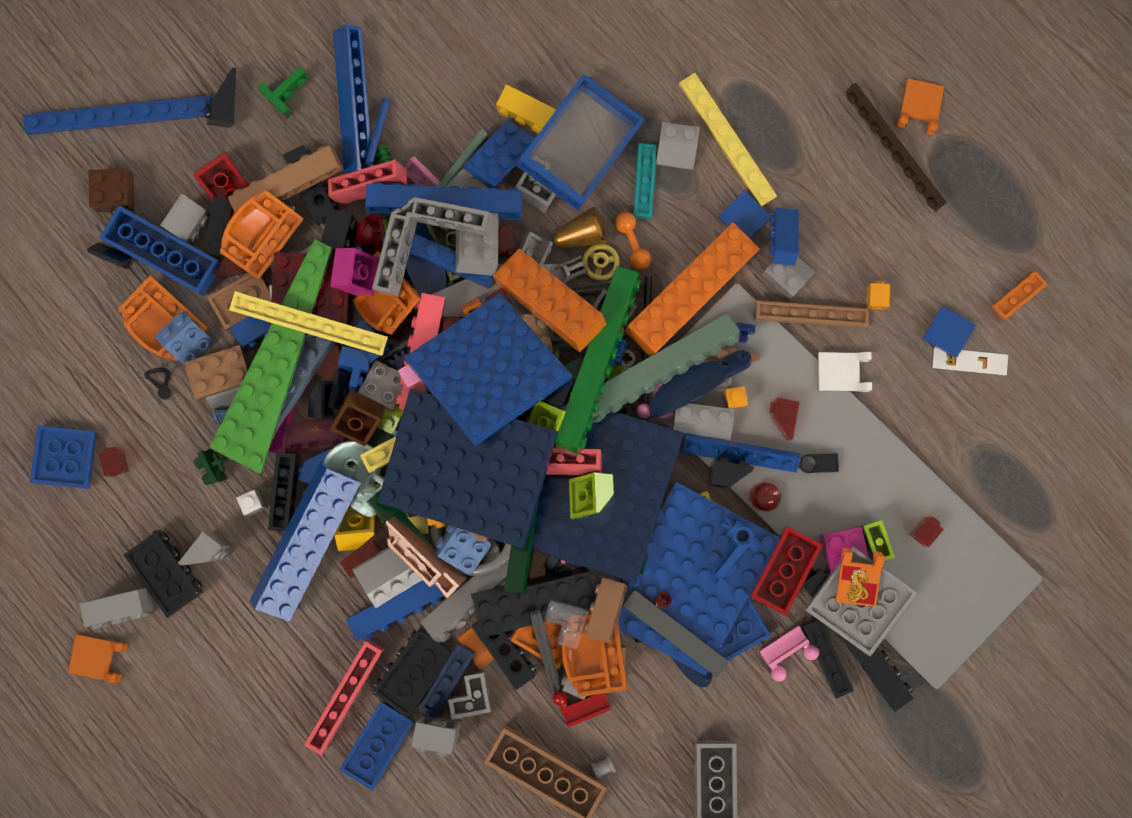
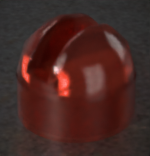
M660 592L656 596L654 603L656 607L666 609L672 603V598L668 593Z

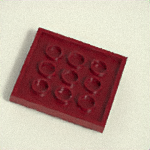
M274 252L271 302L279 305L282 304L307 253ZM332 254L312 314L348 325L350 293L330 287L335 254Z

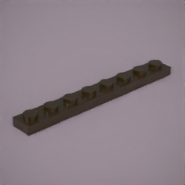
M856 82L852 84L846 91L849 102L855 104L859 115L868 121L871 131L875 134L877 133L881 139V144L892 153L893 160L902 166L905 176L909 179L911 178L915 183L916 190L924 195L927 205L931 209L938 211L947 202Z

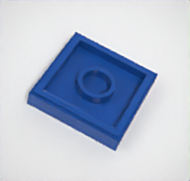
M744 190L718 216V219L726 227L733 222L751 238L770 219L771 215Z
M942 306L922 339L952 357L957 358L976 325Z

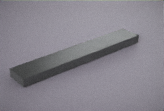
M634 589L623 603L626 609L714 676L718 677L729 663V660Z

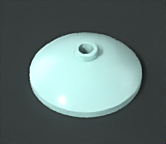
M354 441L340 443L330 450L324 460V464L353 475L359 482L363 483L369 472L360 455L373 449V447L369 444L362 446ZM349 461L354 462L352 465L347 464ZM379 468V469H377V470H375V471H373V472H377L378 474H381V468ZM371 479L370 484L375 485L376 481Z

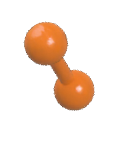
M622 212L615 218V227L619 232L626 233L633 250L630 256L631 265L637 270H644L651 264V255L647 250L640 249L633 232L636 226L635 217L629 212Z

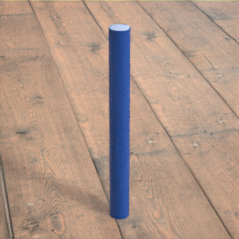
M383 98L365 162L369 166L373 165L390 104V99Z

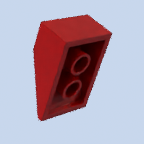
M226 151L197 169L193 174L211 200L213 197L228 199L235 190L245 189L250 186ZM231 205L230 219H231V217L233 216V214L235 213L234 210H233V208H232V205Z

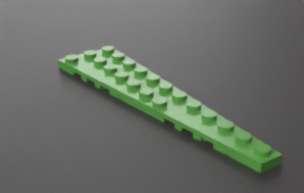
M314 239L281 305L312 314L333 248ZM274 323L271 324L209 448L263 474L270 452L269 448L276 433L275 429L281 417V410L287 398L288 389L294 376L306 333Z

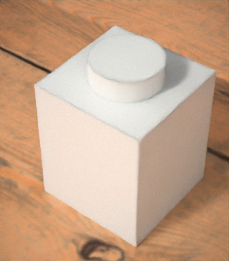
M252 490L236 498L244 516H250L267 508L259 490Z

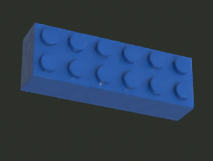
M121 206L117 207L99 238L205 297L223 266L217 259Z

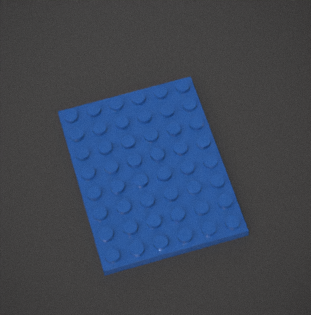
M675 481L659 512L646 552L648 558L643 575L639 574L637 583L626 580L621 582L628 587L623 603L634 589L694 635L719 652L780 537ZM729 516L733 521L738 519L756 533L755 538L761 541L762 544L760 547L754 544L758 548L756 552L747 547L721 580H718L713 576L715 570L736 545L732 539L725 535L727 530L719 526L722 521L728 524L724 518ZM739 531L737 538L739 540L746 539L747 531ZM622 605L618 619L621 631L706 676L707 669Z

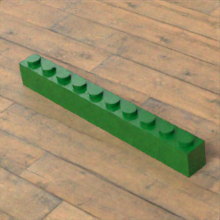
M616 266L601 309L607 325L589 343L564 418L555 440L556 448L579 454L581 448L584 449L586 446L587 437L585 436L587 430L591 431L594 421L592 416L594 412L597 413L600 401H598L599 395L604 394L606 387L604 383L605 378L610 376L612 370L610 364L612 359H616L618 352L616 348L617 343H621L624 331H622L623 326L627 325L630 314H628V311L634 307L636 299L634 294L635 291H639L641 286L639 272Z

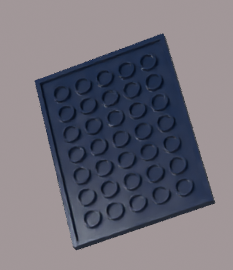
M410 388L378 503L523 549L527 542L558 431L514 419L477 446H474L432 394Z
M610 412L600 422H593L591 431L587 430L585 436L587 437V443L584 449H601L602 473L613 475L614 495L599 513L570 519L569 479L582 475H547L539 496L532 550L637 583L684 432L621 413Z

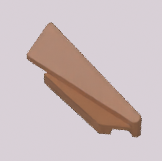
M392 517L386 522V526L389 529L388 546L429 587L435 583L444 596L449 598L466 581L467 577L453 565L439 558L433 548L396 517Z

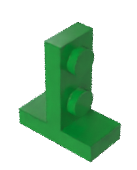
M299 66L274 92L263 82L257 88L276 109L288 118L292 112L283 102L289 100L298 87L301 88L305 85L308 76Z

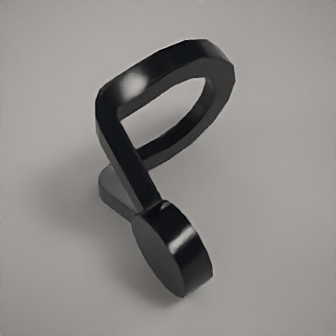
M164 367L146 371L144 373L145 379L149 380L159 389L158 396L163 400L169 399L171 391L167 388L171 371ZM163 372L166 375L162 387L150 377L151 374Z

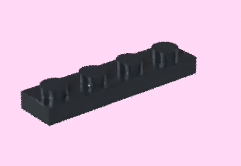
M817 619L803 625L802 627L810 644L819 649L817 660L835 699L853 692V687L824 624Z

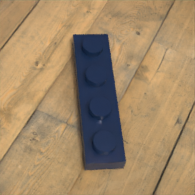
M460 642L457 644L419 708L434 718L437 717L476 653L475 651Z

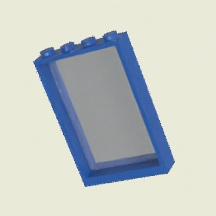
M583 74L521 156L516 166L578 211L644 119L638 112L628 108L622 100L612 96L607 89L596 84L594 79Z

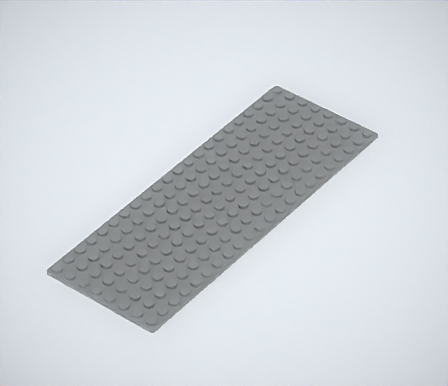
M735 284L682 337L688 336L727 313L740 333L738 341L734 345H727L726 347L761 355L760 360L752 362L748 369L732 376L731 388L745 386L748 406L735 409L730 441L801 453V457L807 454L838 453L839 472L807 474L802 472L799 466L795 473L749 465L754 467L753 471L730 488L779 536L783 528L788 526L821 544L819 536L821 534L855 528L876 520H882L895 558L884 561L882 567L917 592L884 640L933 688L939 689L1042 581V577L850 391H819L818 360L779 322L754 320L756 300L741 285ZM718 386L713 391L689 404L726 408L723 391L727 388ZM656 388L649 393V406L655 395ZM659 417L672 429L673 419ZM698 456L709 468L711 462L716 460L715 458ZM808 456L802 460V467L806 471H812L815 468L814 459ZM822 548L812 566L814 571L817 568H820L822 571L827 570Z

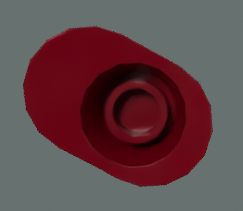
M372 214L367 216L364 221L358 223L355 228L357 243L365 253L373 256L377 251H381L385 231L382 219L378 215Z

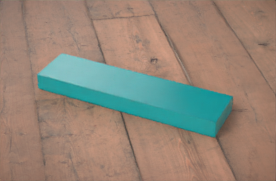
M638 143L633 216L637 219L652 220L657 144Z

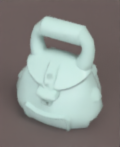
M377 472L369 474L364 482L360 484L349 506L368 517L377 515L366 502L381 490L384 477ZM371 479L381 484V486L377 489L370 484Z

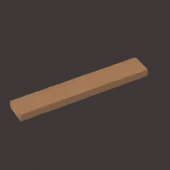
M756 300L754 320L868 328L869 308Z

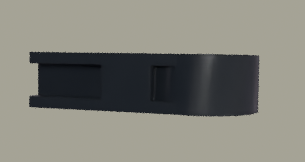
M838 453L804 455L801 457L799 469L807 474L839 472ZM807 456L815 461V468L812 471H806L802 467V460Z

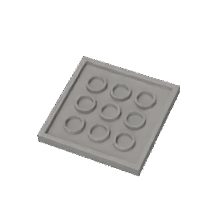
M851 545L849 548L853 552L851 561L873 564V560ZM840 560L805 610L864 653L871 656L916 596L917 592L882 567L876 607L836 602L841 566Z

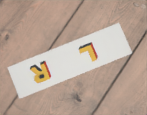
M934 347L933 368L1007 375L1008 355L961 350L958 357L954 358Z

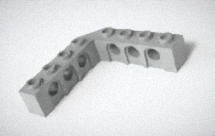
M414 197L408 201V204L391 213L372 289L380 294L399 297L417 222L490 237L495 217L488 211Z

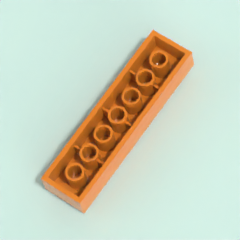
M732 222L624 331L650 357L656 354L760 248Z

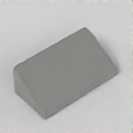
M240 386L207 396L206 401L212 410L228 409Z

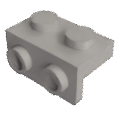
M526 231L519 248L537 263L544 264L546 257L551 252L553 242L544 240L531 231Z

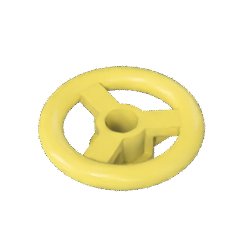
M606 244L589 247L582 258V262L585 264L583 269L588 271L586 274L597 281H605L612 278L616 266L619 267L620 265L617 252ZM603 249L610 252L612 256L608 257L603 252L596 254L594 251ZM589 256L593 259L596 266L595 274L588 267ZM603 259L604 263L599 264L597 261ZM614 262L613 269L608 274L601 275L602 268H605L608 263Z

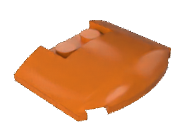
M265 190L263 193L248 199L233 214L224 230L220 253L259 280L274 260V252H280L304 218Z
M377 251L374 256L378 257L379 260L381 252ZM403 277L399 297L380 294L374 290V296H355L353 302L359 314L370 326L378 331L393 334L420 300V296L416 289L412 288Z
M151 275L118 308L119 313L122 312L125 327L139 344L155 355L169 358L173 361H177V359L163 348L155 335L172 321L176 315L184 310L204 332L208 329L196 315Z
M592 614L569 617L567 621L569 624L563 634L562 657L568 680L577 690V694L580 697L627 690V678L618 622L612 643L608 644L586 636V632H584L587 620L590 621Z

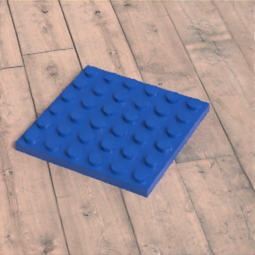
M501 293L404 357L406 363L474 446H477L572 379V375Z

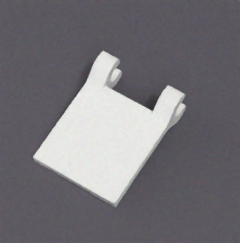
M819 352V391H872L871 382L860 383L859 362H869L871 360V352Z

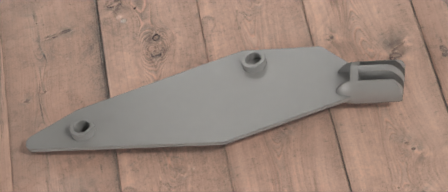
M580 255L561 264H540L565 285L567 281L588 273L587 269H583L570 275L571 272L585 266L584 262H580L567 268L568 265L582 259ZM499 264L496 270H498L503 264ZM465 279L431 294L445 297L442 317H465L462 310L463 304L477 297L484 304L499 293L503 295L519 315L531 314L525 307L497 285L495 279H493L489 289Z

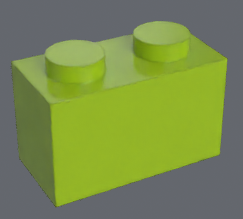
M876 520L859 526L862 527L866 548L871 560H873L874 552H882V555L885 556L884 561L895 558L882 520Z

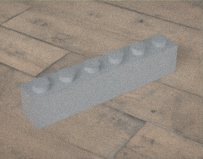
M508 562L496 572L481 577L473 576L421 621V624L433 640L438 643L447 641L456 629L462 628L471 616H475L471 593L505 585Z

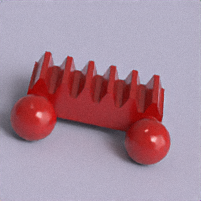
M562 690L556 691L552 698L554 704L560 707L568 728L611 710L605 693L585 697L584 700H578L567 705L568 695Z

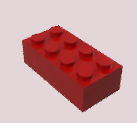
M788 526L783 528L779 541L749 595L752 599L787 616L823 546Z

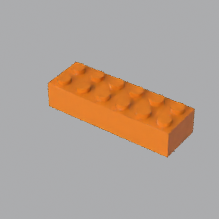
M520 248L493 274L497 285L579 352L607 325L601 312Z

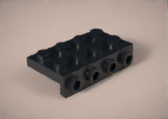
M155 530L152 532V535L125 553L124 557L166 618H170L204 592L201 589L203 586L197 578L194 579L190 573L192 570L189 565H180L178 563L181 560V554L176 547L171 546L167 533Z
M421 628L418 631L413 630L407 638L410 642L406 647L402 646L398 650L396 661L394 663L390 662L384 670L386 672L385 676L382 679L378 678L372 686L374 688L373 695L379 696L406 718L410 716L435 682L452 654L451 650L433 640Z

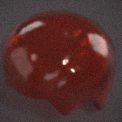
M760 482L751 489L749 500L754 508L769 512L776 509L780 504L781 492L774 484Z

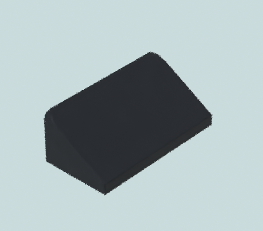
M96 243L87 249L91 255L124 269H128L132 257L126 253L102 243Z

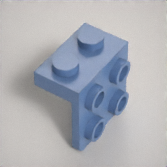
M184 310L155 335L163 348L184 366L185 362L197 359L214 343V340L195 324Z
M448 525L444 537H440L435 544L437 556L470 575L491 547V543L488 540L479 541L471 532Z

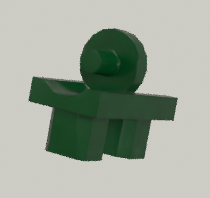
M212 449L202 450L197 453L198 457L193 462L196 468H205L207 473L202 476L205 485L227 480L223 472L226 470L223 465L227 462L226 457L220 458L218 453H214Z

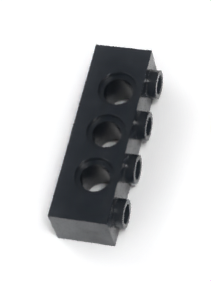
M304 145L283 154V157L287 164L295 163L302 156L311 155L312 152L310 149L306 150ZM321 181L314 188H307L301 192L318 226L326 222L329 209H339L333 199L330 200L326 182L322 183ZM319 198H325L322 205H316V201Z
M276 453L268 530L285 532L294 514L300 455Z
M477 622L471 625L515 690L536 676L534 673L536 668L531 661L527 662L525 660L523 649L519 645L515 646L509 638L512 635L510 631L499 633L497 638H491L490 636L481 638ZM502 644L510 646L511 651L509 654H502L500 652ZM514 660L520 661L522 668L520 670L512 669L511 662Z

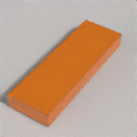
M1034 270L994 303L991 308L1004 321L1048 284Z

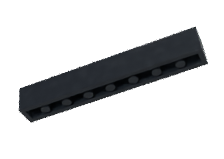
M817 568L806 577L803 586L811 598L814 597L830 575L827 570L822 571L820 568ZM839 635L894 712L914 699L911 695V692H913L912 688L907 682L903 683L899 678L901 673L895 665L891 667L888 663L890 658L884 650L880 651L877 647L873 654L869 656Z

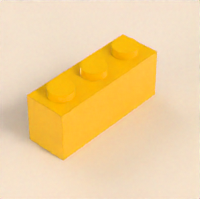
M507 84L496 103L500 115L504 117L510 116L522 126L526 124L532 127L531 129L538 134L557 110Z

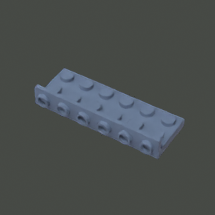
M308 333L305 334V341L275 432H277L336 343L335 341Z

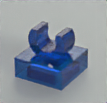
M735 324L740 331L738 343H746L748 335L755 333L756 325Z

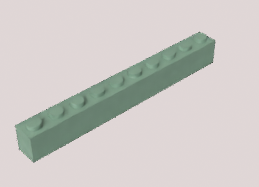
M726 313L605 382L604 394L599 395L598 401H600L597 413L594 412L592 416L593 422H600L610 412L615 413L619 411L624 404L635 402L640 395L652 392L659 384L668 383L673 376L685 373L692 365H699L706 357L718 354L727 345H734L739 339V329ZM568 404L561 407V410L566 411Z

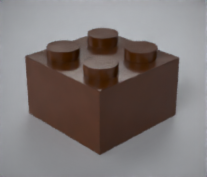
M127 168L88 170L89 207L97 213L115 212L117 207L121 206L128 211H135L134 174Z
M350 389L334 417L330 430L362 446H366L381 421L386 406Z

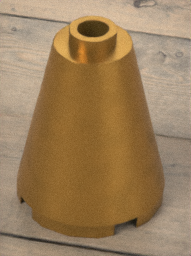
M597 207L590 208L555 231L556 234L553 235L555 244L557 246L560 245L561 248L608 243V238L604 239L603 236L607 233L600 213H595L598 210Z

